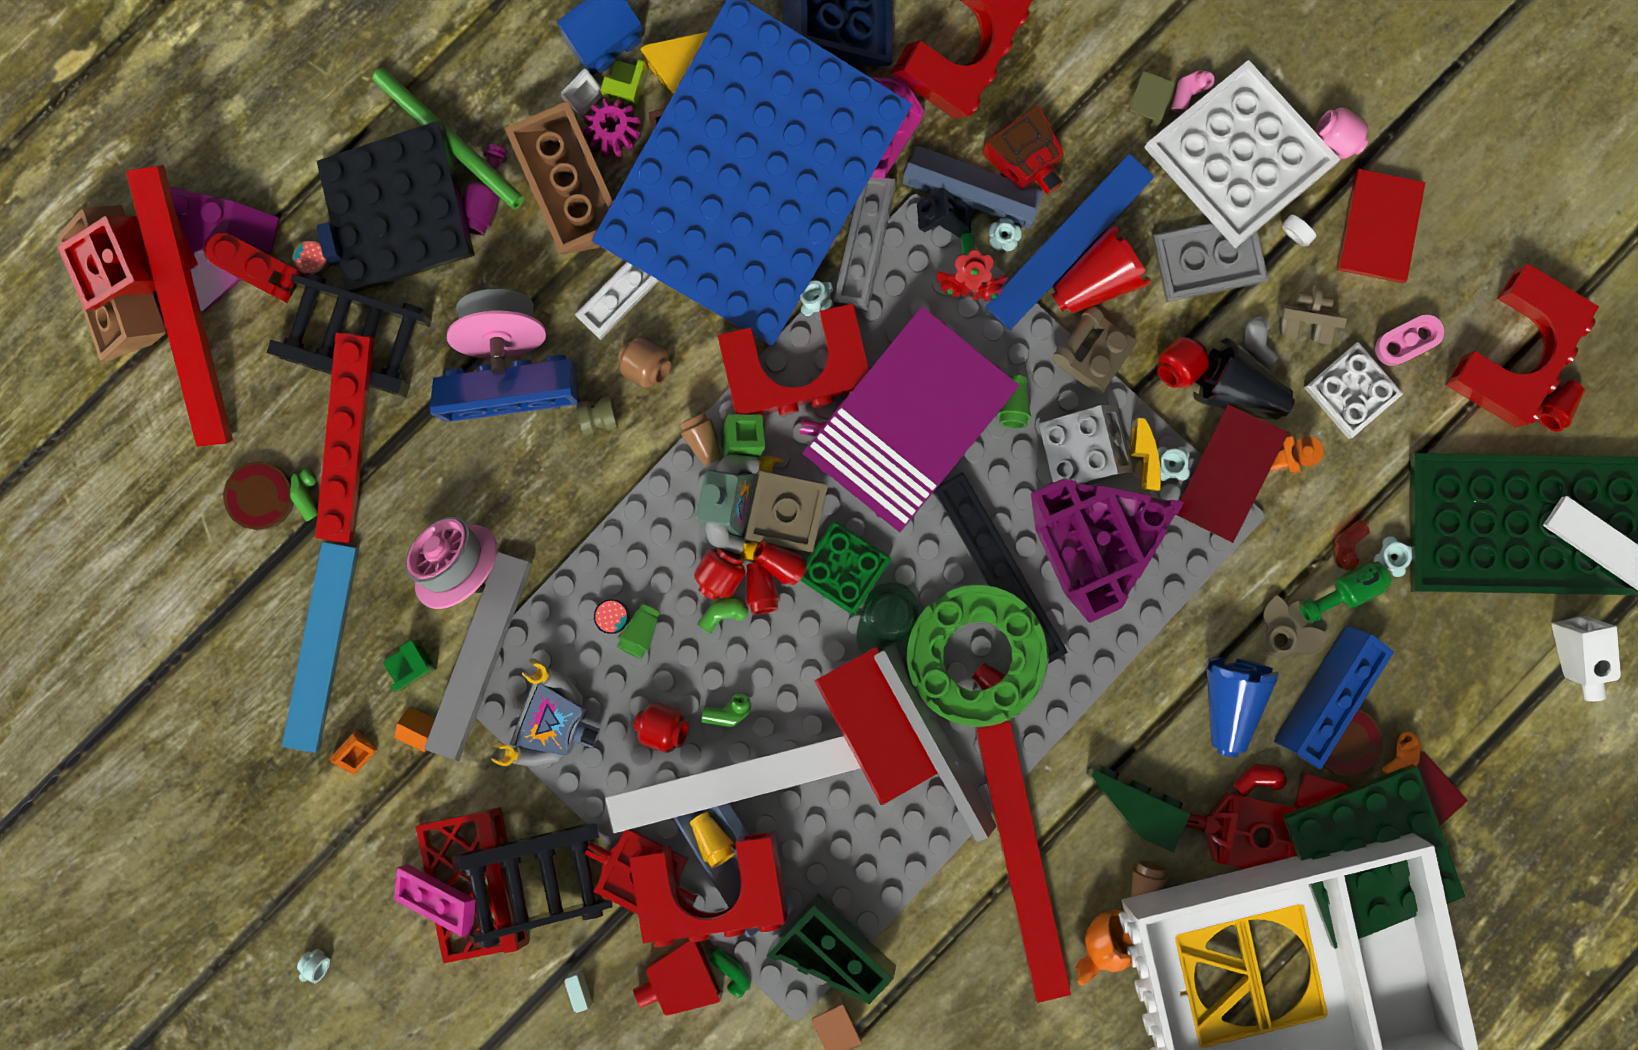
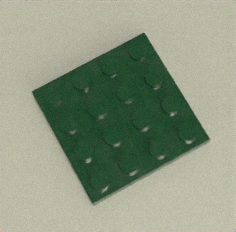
M1414 764L1282 815L1296 855L1301 860L1310 858L1315 860L1331 856L1330 853L1342 850L1348 852L1364 848L1366 844L1374 842L1384 843L1400 839L1402 835L1414 833L1434 845L1446 903L1449 904L1465 897L1418 766ZM1407 860L1344 875L1358 939L1417 916L1418 908L1414 891L1410 887L1408 878L1410 872ZM1323 881L1308 884L1330 944L1336 949L1338 946L1328 906L1330 902L1327 890L1324 888Z

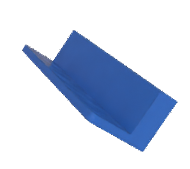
M1346 626L1279 731L1274 742L1293 751L1312 766L1322 769L1395 651L1372 634Z

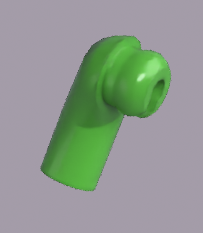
M737 597L716 599L698 621L697 625L711 634L721 619L734 618L736 621L744 620L749 613V608L743 603L742 599Z
M738 693L723 708L704 706L702 723L725 727L736 726L751 710L749 697L746 694Z

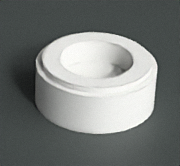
M1291 214L1282 223L1284 232L1301 246H1309L1317 237L1313 229L1295 215Z

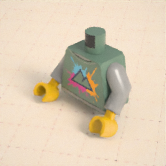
M731 454L723 458L716 469L706 470L696 517L697 521L705 527L709 543L735 554L741 553L745 561L757 562L753 559V553L760 542H744V533L751 506L756 473L758 469L773 472L772 467L774 463H783L782 459L766 455L759 460L758 457Z

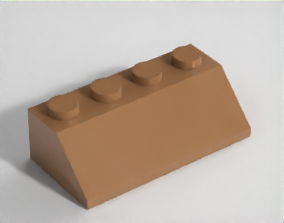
M568 100L504 128L559 253L563 255L599 248L600 246L592 242V239L610 209L613 199Z
M123 206L82 208L57 235L59 243H63L104 216H126ZM154 292L144 295L118 296L97 310L85 311L79 298L100 362L109 361L151 346L166 333L163 315L159 312L156 305Z

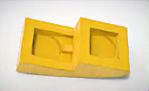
M1137 418L1132 422L1129 456L1143 457L1140 492L1155 493L1161 487L1158 449L1146 419Z

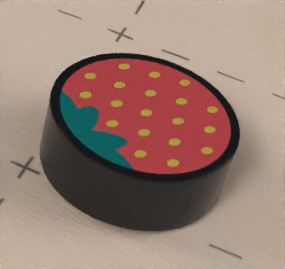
M605 600L594 611V622L597 628L607 634L620 633L630 620L627 606L619 600Z

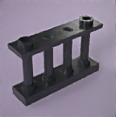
M306 272L305 277L292 274L290 281L304 288L288 338L284 337L283 343L270 340L266 353L276 358L332 375L336 332H341L350 303L369 308L361 335L371 336L374 339L383 313L401 318L402 321L387 366L382 368L381 373L371 371L369 387L407 398L410 385L401 380L402 374L399 372L415 323L430 327L431 320L422 314L424 309L408 303H403L401 308L326 285V279L315 274ZM320 293L337 300L321 348H317L316 352L313 353L303 350L305 344L302 343L317 295Z
M585 823L452 855L453 869L460 872L464 871L465 876H469L473 898L476 899L475 909L479 930L466 935L467 941L474 944L478 943L479 948L499 944L500 937L578 916H582V920L595 919L603 916L602 910L612 908V901L603 898L596 899V894L593 892L594 884L587 855H584L587 850L586 847L589 846V840L599 838L597 824ZM568 845L569 851H573L583 903L563 908L553 855L556 854L555 848ZM534 854L535 859H539L549 910L547 913L528 917L518 865L522 863V856ZM499 862L500 867L505 869L514 921L494 926L484 872L487 871L486 865Z

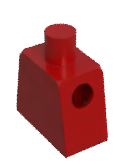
M689 937L649 963L646 968L649 982L633 988L635 999L640 1008L658 1001L665 1016L716 1004L722 998V992L700 941L689 942Z

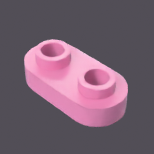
M1421 315L1380 336L1375 345L1376 355L1382 363L1389 366L1404 363L1439 345L1444 337L1443 324L1435 316ZM1419 328L1426 331L1427 337L1425 340L1419 337ZM1389 343L1396 346L1397 352L1395 355L1389 353Z

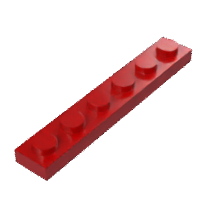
M336 332L315 534L317 539L351 543L354 539L374 337L344 332Z

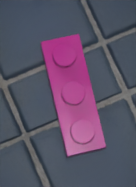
M409 864L397 867L395 901L461 937L473 933L476 899Z

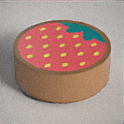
M311 240L300 243L295 248L292 256L294 266L303 274L307 272L319 276L327 270L330 263L323 257L320 243Z

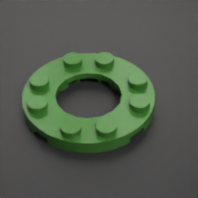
M970 585L946 592V595L923 610L912 628L908 641V672L918 694L935 713L951 722L964 726H993L1017 716L1038 695L1048 670V643L1038 618L1015 595L992 586ZM985 622L998 627L1007 636L1012 647V663L1007 675L998 684L986 690H969L959 686L950 678L944 664V650L949 638L958 628L969 623Z

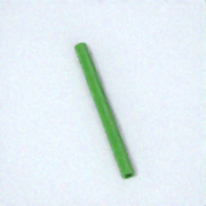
M384 67L374 72L372 80L422 126L435 121L444 123ZM444 123L451 153L513 210L519 208L523 204L525 197Z

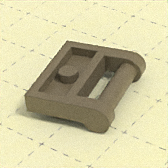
M1092 306L1083 311L1080 323L1064 346L1057 348L1052 355V360L1058 367L1098 395H1101L1138 341L1105 319L1102 312ZM1094 330L1100 336L1082 362L1075 359L1074 354L1090 331Z

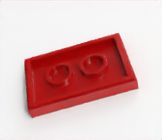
M1358 169L1354 175L1337 270L1402 284L1407 282L1426 182Z

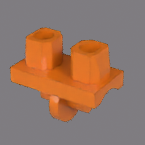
M1293 436L1287 437L1270 471L1289 468L1292 474L1303 472L1302 466L1312 467L1322 460L1324 447L1317 438L1311 436L1303 437L1297 442Z

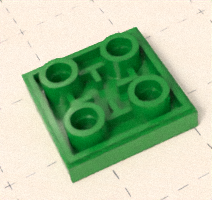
M834 520L806 561L807 567L800 581L854 616L892 558Z

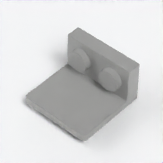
M1100 405L1039 424L1053 483L1062 479H1068L1082 484L1108 476L1133 472L1117 405Z

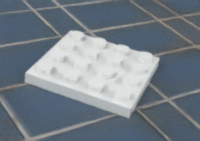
M1249 60L1153 137L1145 146L1148 153L1235 249L1341 160Z

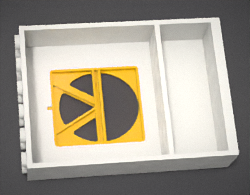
M1410 833L1400 836V839L1384 843L1374 842L1366 844L1364 848L1348 852L1342 850L1330 853L1331 856L1315 860L1311 858L1301 860L1295 856L1122 899L1124 912L1119 913V918L1124 933H1129L1132 945L1127 946V953L1131 955V966L1137 968L1140 978L1135 980V988L1140 1002L1144 1001L1147 1013L1142 1014L1146 1032L1148 1036L1152 1035L1155 1047L1150 1048V1050H1478L1434 845L1416 834ZM1407 860L1410 872L1408 877L1410 887L1414 891L1418 908L1417 916L1358 939L1344 875ZM1323 881L1324 888L1327 890L1330 902L1328 906L1338 947L1336 949L1330 944L1308 884ZM1248 920H1268L1289 928L1301 939L1310 959V978L1303 996L1290 1011L1271 1021ZM1234 925L1242 959L1206 949L1205 945L1219 931ZM1197 962L1245 975L1211 1008H1205L1200 1001L1194 982ZM1250 991L1256 1025L1241 1026L1223 1021L1222 1016Z

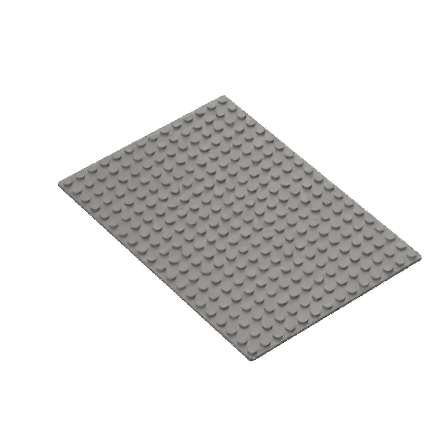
M913 194L888 220L869 310L854 309L869 370L921 306H923L941 322H945L947 327L995 366H999L1006 375H1021L1028 379L1027 389L1031 419L1027 421V427L1020 429L1003 427L999 424L1000 418L996 415L940 483L941 485L964 472L1068 651L1067 654L1048 664L1046 678L1038 695L1025 710L1009 720L1024 779L1264 519V513L1253 503L1234 543L1175 515L1149 564L1128 594L1129 598L1123 608L1089 623L1064 594L1035 530L1031 493L1053 484L1039 424L1100 405H1117L1128 452H1130L1132 422L1137 418H1145L1153 433L1157 449L1166 447L1170 450L1185 447L1189 451L1187 468L1190 471L1189 477L1184 481H1179L1177 478H1168L1165 481H1161L1160 490L1155 493L1140 492L1143 457L1130 456L1133 472L1108 476L1082 484L1150 495L1158 499L1180 501L1202 455L1118 377L1114 376L1104 392L1098 395L1058 367L1053 362L1052 355L1057 348L1064 346L1071 334L1037 303L1010 331L985 308L991 300L984 301V299H978L974 301L972 299L975 290H971L968 297L961 294L959 297L946 294L937 282L936 274L938 271L956 274L955 259L962 254L961 239L948 230L943 229L940 225L925 233L919 230L917 203L923 198L918 194ZM995 264L990 270L992 274L991 279H997L1002 275H1006ZM840 271L830 281V283L833 286V291L831 292L832 302L834 300ZM1007 275L1006 277L1008 279L1004 282V285L1001 288H1003L1011 280ZM800 312L780 333L774 345H769L758 357L762 370L775 383L785 387H802L813 382L823 372L827 363L828 353L819 319V312H814L810 316H805ZM1082 344L1074 354L1075 359L1080 362L1088 353V350ZM730 388L705 413L708 419H712L721 455L720 430L728 414H736ZM846 395L832 398L833 403L823 407L813 408L812 403L798 406L799 412L779 416L778 411L765 414L766 419L763 420L765 449L759 460L766 455L780 458L783 460V463H774L772 467L774 473L823 482L828 485L814 549L835 520L892 558L854 616L803 582L799 581L795 585L789 583L782 584L771 574L781 599L778 602L779 609L777 611L752 615L751 609L748 607L749 613L744 620L736 621L734 618L721 619L711 634L697 625L698 621L715 600L709 599L699 592L698 588L700 585L694 579V572L706 551L713 548L718 549V547L709 543L705 527L697 521L696 515L704 473L706 470L716 469L723 458L703 466L701 460H699L683 437L514 614L476 718L502 743L514 748L516 746L510 745L533 684L522 675V672L532 675L537 671V667L531 664L529 660L532 658L536 659L545 669L549 668L568 677L583 696L582 704L587 707L583 722L601 729L594 748L575 742L571 753L563 755L558 762L527 767L586 823L597 824L599 836L612 848L618 844L624 831L613 833L605 798L842 737L843 734L814 680L874 647H877L880 652L894 643L907 664V647L912 628L928 605L930 606L936 600L946 595V592L959 587L970 585L988 586L934 492L899 533L802 454L816 437L800 434V428L803 427L801 426L802 419L822 424L827 422L844 399H846ZM1170 461V462H1169V465H1170L1171 467H1174V466H1175V462H1174V461ZM782 547L800 553L805 561L812 554V552ZM743 559L742 564L746 570L745 576L731 597L740 598L746 604V565L754 562ZM608 599L623 602L629 610L630 620L636 611L639 610L641 604L649 606L660 613L649 653L645 652L642 659L631 656L617 648L620 641L617 637L620 633L607 634L597 628L594 622V611L601 602ZM985 622L969 623L958 628L949 638L944 650V664L950 678L959 686L969 690H981L971 677L984 662L1007 675L1012 663V647L1007 636L998 627ZM738 693L746 694L749 697L751 710L736 726L725 727L702 723L704 706L723 708ZM655 702L681 710L684 713L685 720L689 723V731L682 747H676L674 751L669 753L643 746L638 740V731L634 730L637 714L641 710L645 711L650 704ZM934 712L991 814L993 808L975 732L977 727L956 724ZM861 768L731 802L729 804L749 835L775 831L785 894L795 909L788 914L789 916L785 924H780L781 928L770 932L758 931L751 937H747L745 933L735 937H724V932L710 934L708 940L717 948L721 947L740 962L751 981L792 1020L799 1021L831 986L828 985V982L809 973L805 975L797 971L798 968L779 959L775 961L767 957L766 955L772 942L819 893L872 943L966 842L972 833L939 774L884 805H880ZM674 818L632 828L666 847L671 846L672 850L689 858L681 874L679 887L694 895H698L693 907L708 912L721 911L728 908Z

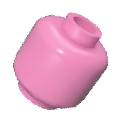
M1345 107L1327 111L1320 118L1315 128L1318 136L1340 159H1346L1353 154H1360L1369 141L1367 136L1368 123L1365 119Z

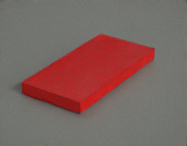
M874 647L814 681L880 805H884L935 776L938 772L874 659V656L879 653L877 647Z

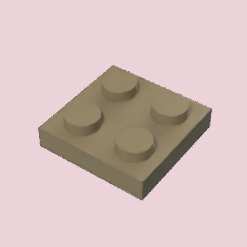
M758 469L744 538L757 542L765 541L768 544L813 553L828 485L823 482Z

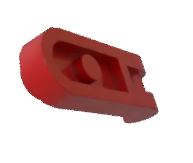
M224 232L214 233L204 242V256L212 265L288 304L292 296L289 292L294 285L290 281L292 274L302 277V272ZM274 270L282 274L277 286L268 282Z

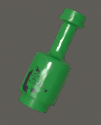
M1379 561L1374 563L1366 562L1336 578L1334 583L1335 591L1316 601L1310 598L1306 599L1304 603L1299 605L1301 614L1308 623L1321 620V613L1340 603H1344L1349 608H1356L1385 593L1386 588L1391 585V577L1387 569Z

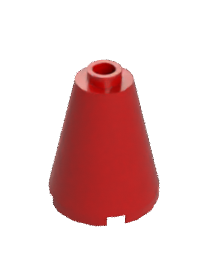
M1116 225L1109 228L1054 284L1057 291L1051 295L1062 312L1068 308L1073 314L1139 290L1152 283L1148 276L1141 278V275L1146 273V270L1126 238L1124 240L1122 236L1116 238L1115 234L1120 232Z

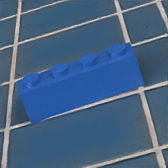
M553 355L546 357L544 363L532 364V360L511 362V367L505 368L506 372L503 374H493L491 372V364L478 366L477 372L464 373L463 369L443 371V376L433 378L430 413L447 423L576 405V403L581 402L576 364L572 359H566L565 355Z

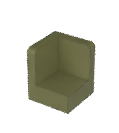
M1143 71L1133 91L1134 96L1129 107L1130 112L1152 119L1149 127L1156 129L1162 121L1176 82Z

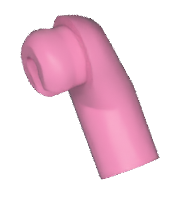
M1198 70L1182 77L1176 87L1171 111L1183 114L1188 110L1191 97L1213 87L1215 82L1213 73Z

